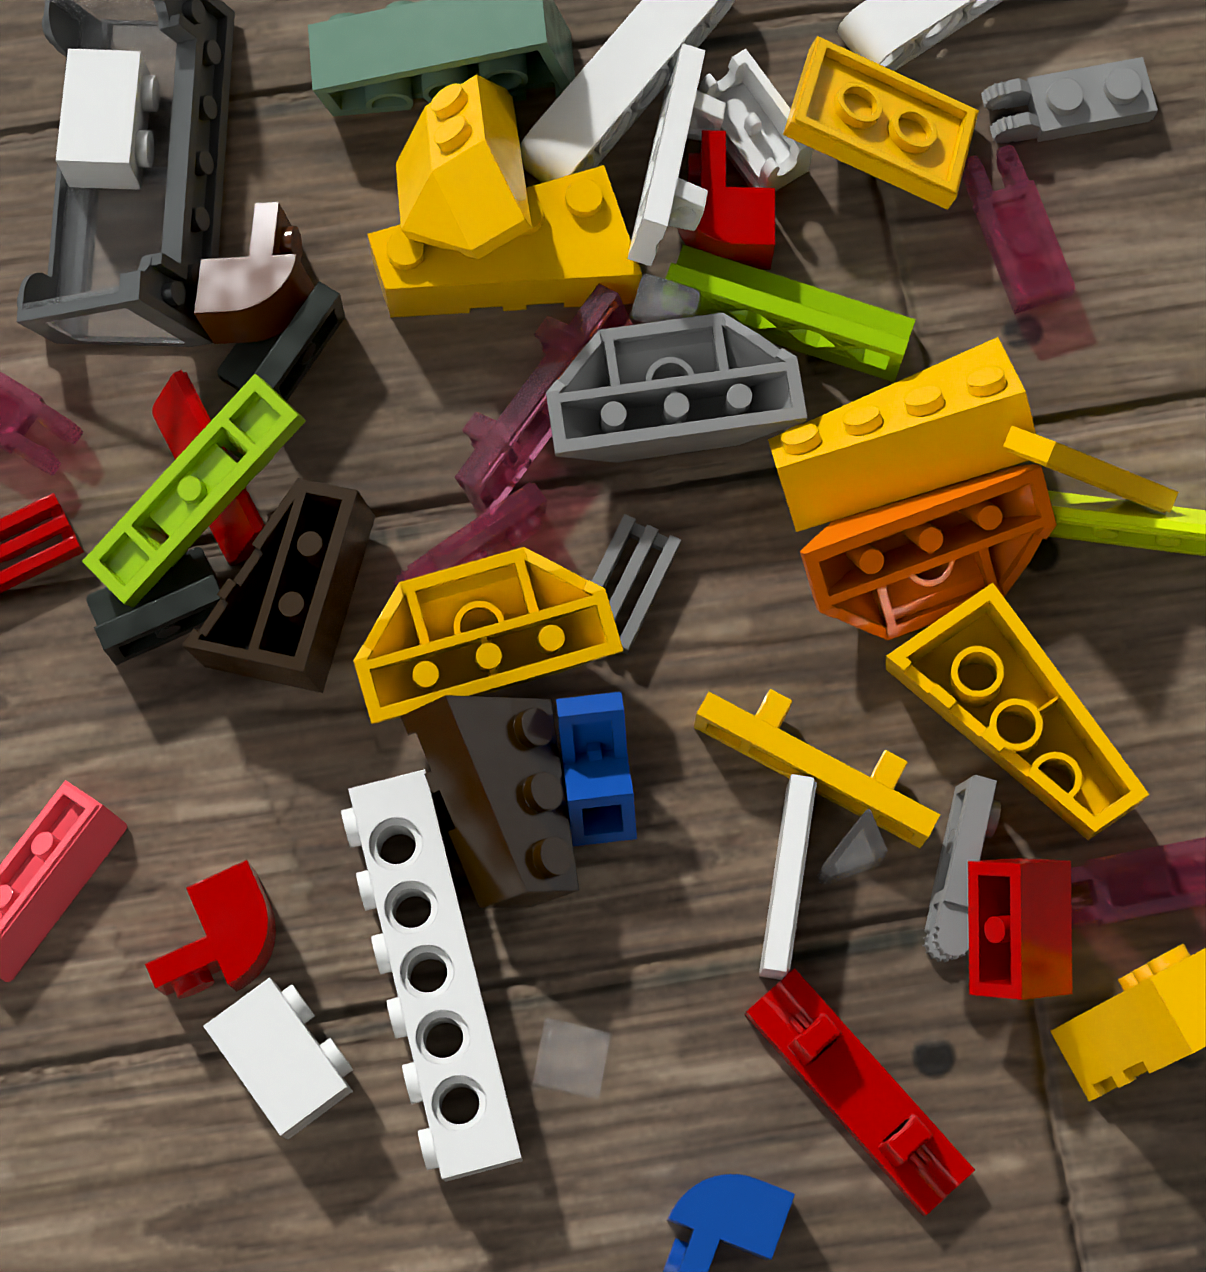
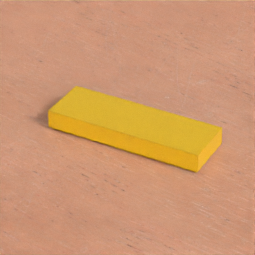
M1011 426L1003 445L1009 453L1164 514L1166 511L1171 512L1179 493L1068 446L1015 426Z

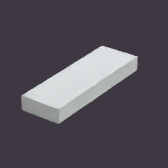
M791 774L786 787L759 971L760 977L782 980L790 970L817 782H814V777Z

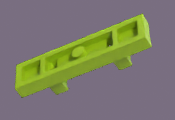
M254 374L82 562L123 604L134 608L163 575L183 557L188 548L248 483L274 458V455L306 420L264 379ZM222 446L225 447L226 449H228L229 451H231L233 454H235V455H236L237 457H239L241 460L237 463V462L222 448Z

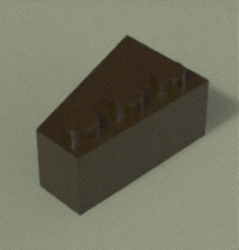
M297 478L252 543L255 548L235 579H227L217 594L221 599L199 631L193 628L182 646L206 668L323 693L375 520L374 513L359 491Z
M445 695L400 716L408 736L414 733L417 734L431 771L424 775L431 792L434 793L440 790L455 826V829L448 831L480 909L534 907L579 891L551 699Z

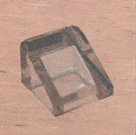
M644 274L640 280L630 316L644 323L700 316L702 294L695 288L651 274Z
M869 808L865 810L817 874L820 885L824 884L826 886L877 867L885 858L888 851Z
M545 1018L533 1087L599 1099L611 1033Z

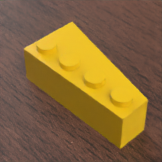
M602 165L527 187L532 228L479 260L464 256L460 250L441 249L408 239L402 232L401 225L367 234L374 268L390 318L470 313L471 308L503 307V311L527 310L526 305L564 303L565 308L589 306V301L618 300L619 304L641 303L642 272L638 262L627 259L631 240L605 166Z
M993 582L886 655V670L1088 841L1141 805L1150 795Z

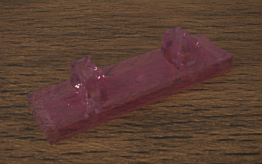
M598 284L569 324L547 316L534 333L543 347L542 351L546 355L497 421L479 412H475L464 426L462 431L469 437L472 442L471 446L475 450L456 474L455 479L466 492L467 498L473 507L492 517L551 438L552 431L546 391L561 377L598 330L633 325L619 293Z

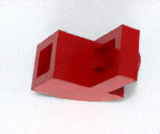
M702 130L699 153H688L687 182L708 190L706 205L695 231L677 228L686 246L758 269H771L775 248V188L726 187V131Z
M248 860L186 887L206 936L145 964L155 989L165 996L174 992L178 999L195 995L215 983L212 975L221 970L227 984L237 992L255 980L267 965L276 939L275 917L259 877Z

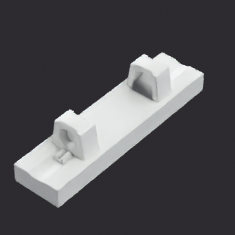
M684 43L681 46L666 85L627 258L648 266L652 265L659 241L663 239L668 226L695 231L702 218L708 190L678 178L687 138L701 141L702 130H720L726 108L725 102L697 90L706 50Z

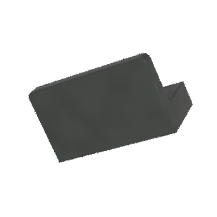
M319 281L282 333L258 342L236 343L217 370L220 380L239 391L254 374H257L287 402L345 319L340 293Z
M195 547L188 550L134 608L123 604L107 587L89 594L86 601L97 624L94 629L103 650L116 666L190 633L193 628L195 630L201 628L221 599L217 595L221 588L203 549Z

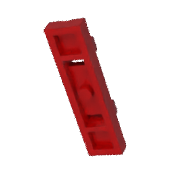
M795 968L745 1012L744 1015L922 1216H927L975 1171L971 1164ZM836 1039V1041L828 1049H826L817 1059L812 1061L823 1050L825 1046H827L830 1042ZM906 1119H908V1122L898 1133L894 1134L885 1142L883 1141L899 1125H901Z

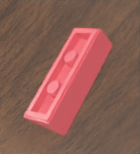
M66 780L0 864V979L5 982H11L127 829V824Z

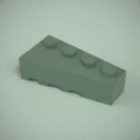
M554 0L396 1L390 3L384 9L361 14L340 13L330 17L328 21L308 25L312 90L332 116L411 110L413 99L424 98L431 103L434 96L446 86L455 83L462 84L475 75H479L506 88L513 97V101L527 100L526 89L555 87V95L558 98L575 78L571 32Z

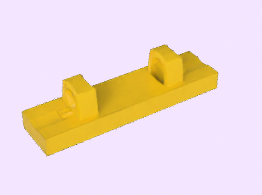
M770 689L754 716L708 691L696 713L695 729L789 779L791 774L814 777V782H817L815 793L918 848H921L929 838L941 814L894 790L908 763L906 760L885 750L872 775L869 777L781 730L780 727L792 704V700Z

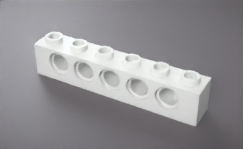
M424 769L349 788L352 808L341 810L350 848L362 845L368 870L357 872L356 876L365 911L377 908L383 933L371 936L380 974L392 972L398 997L387 1000L396 1039L408 1036L414 1062L402 1065L411 1104L424 1102L430 1127L418 1131L427 1171L439 1168L441 1177L446 1182L522 1162L523 1159L431 789L424 775L426 773ZM398 834L411 837L416 842V847L413 855L406 862L391 864L381 858L382 845L389 837ZM413 896L426 899L431 904V913L424 924L415 928H408L396 921V910L403 900ZM427 959L438 960L447 967V977L444 984L433 992H421L411 985V973L414 967ZM452 1023L463 1032V1042L460 1049L450 1057L439 1058L433 1056L426 1047L428 1033L438 1024ZM458 1087L469 1088L479 1097L477 1114L472 1120L464 1124L451 1123L444 1118L442 1113L444 1097L448 1092Z

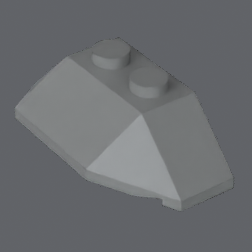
M725 313L598 330L561 377L546 391L556 457L617 463L737 446L807 420L797 356L783 348L779 349L763 336Z

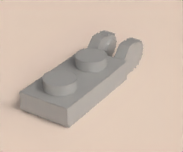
M1143 57L1029 77L1026 81L1020 78L1006 82L1001 81L1000 83L988 86L981 93L984 108H987V110L992 109L993 111L1028 105L1029 112L1003 117L992 123L990 131L993 141L1001 144L1037 138V142L1150 122L1158 111Z
M974 775L955 787L929 903V912L924 930L927 935L923 937L925 944L922 945L926 948L925 953L930 955V959H936V962L943 960L945 963L949 959L954 960L959 958V956L963 957L966 955L965 952L969 951L968 861H980L984 839L992 838L997 828L1001 811L1000 801L993 800L997 780Z

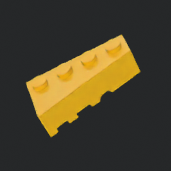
M996 337L806 423L795 425L785 432L768 439L794 527L796 532L1029 461L1007 452V448L1003 447L1011 426L1034 434L1036 432L1026 391L999 338Z

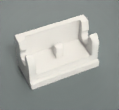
M744 49L732 56L728 65L729 71L721 80L716 81L711 73H709L701 81L699 91L726 103L723 122L719 131H726V156L749 187L775 188V191L809 171L813 148L783 135L791 109L747 49Z

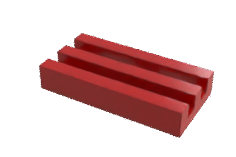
M54 493L0 518L1 542L53 517V520L1 544L0 563L9 561L25 553L28 549L61 534L64 540L0 571V593L84 553Z

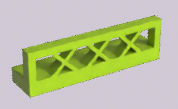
M686 245L682 246L677 263L671 262L665 278L663 308L691 317L725 313L760 334L771 343L894 383L916 320Z

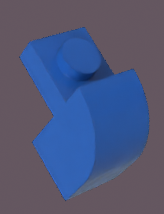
M613 692L556 699L562 767L573 847L637 839L634 792L627 753L622 693Z
M740 1174L718 1175L696 1184L677 1201L666 1220L691 1230L687 1242L675 1238L663 1272H708L719 1242L762 1259L772 1260L795 1194L759 1179Z

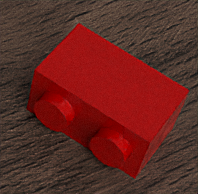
M1022 858L968 861L969 995L1026 1000L1073 994L1071 861Z

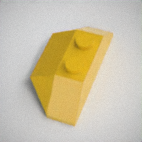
M479 75L473 76L462 84L455 83L446 86L434 96L431 103L425 106L396 162L400 225L402 232L408 239L441 249L460 250L464 256L479 260L532 228L513 97L506 88Z
M521 547L399 582L353 661L371 724L400 718V716L445 695L482 696L623 652V647L605 588L582 578L525 547Z

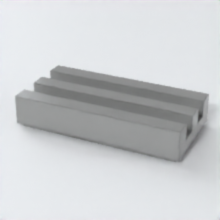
M624 514L592 579V582L605 588L629 538L631 537L639 541L609 601L615 621L651 547L662 551L621 636L619 635L623 647L622 653L628 655L681 546V539L672 535L668 538L659 534V529L648 524L644 527L637 524L635 518Z

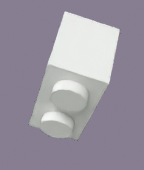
M68 49L56 162L69 187L141 190L143 168H151L154 160V138L152 131L147 130L149 112L158 111L160 100L157 75H150L141 51Z
M269 977L203 1027L279 1135L290 1139L353 1092L343 1078L353 1071V1068L331 1038L319 1044L305 1025L315 1015L296 988L291 984L281 991L278 985Z

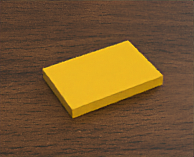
M817 36L808 51L783 135L948 210L958 195L979 110Z

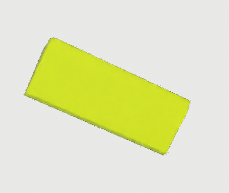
M1048 491L1057 524L1049 537L1206 556V510L1173 506L1171 512L1166 511L1164 514L1133 501Z

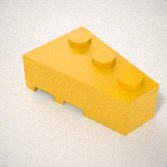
M1184 943L1118 979L1124 990L1120 994L1050 1030L1089 1102L1117 1087L1120 1088L1129 1084L1146 1071L1150 1074L1206 1047V948L1190 955Z

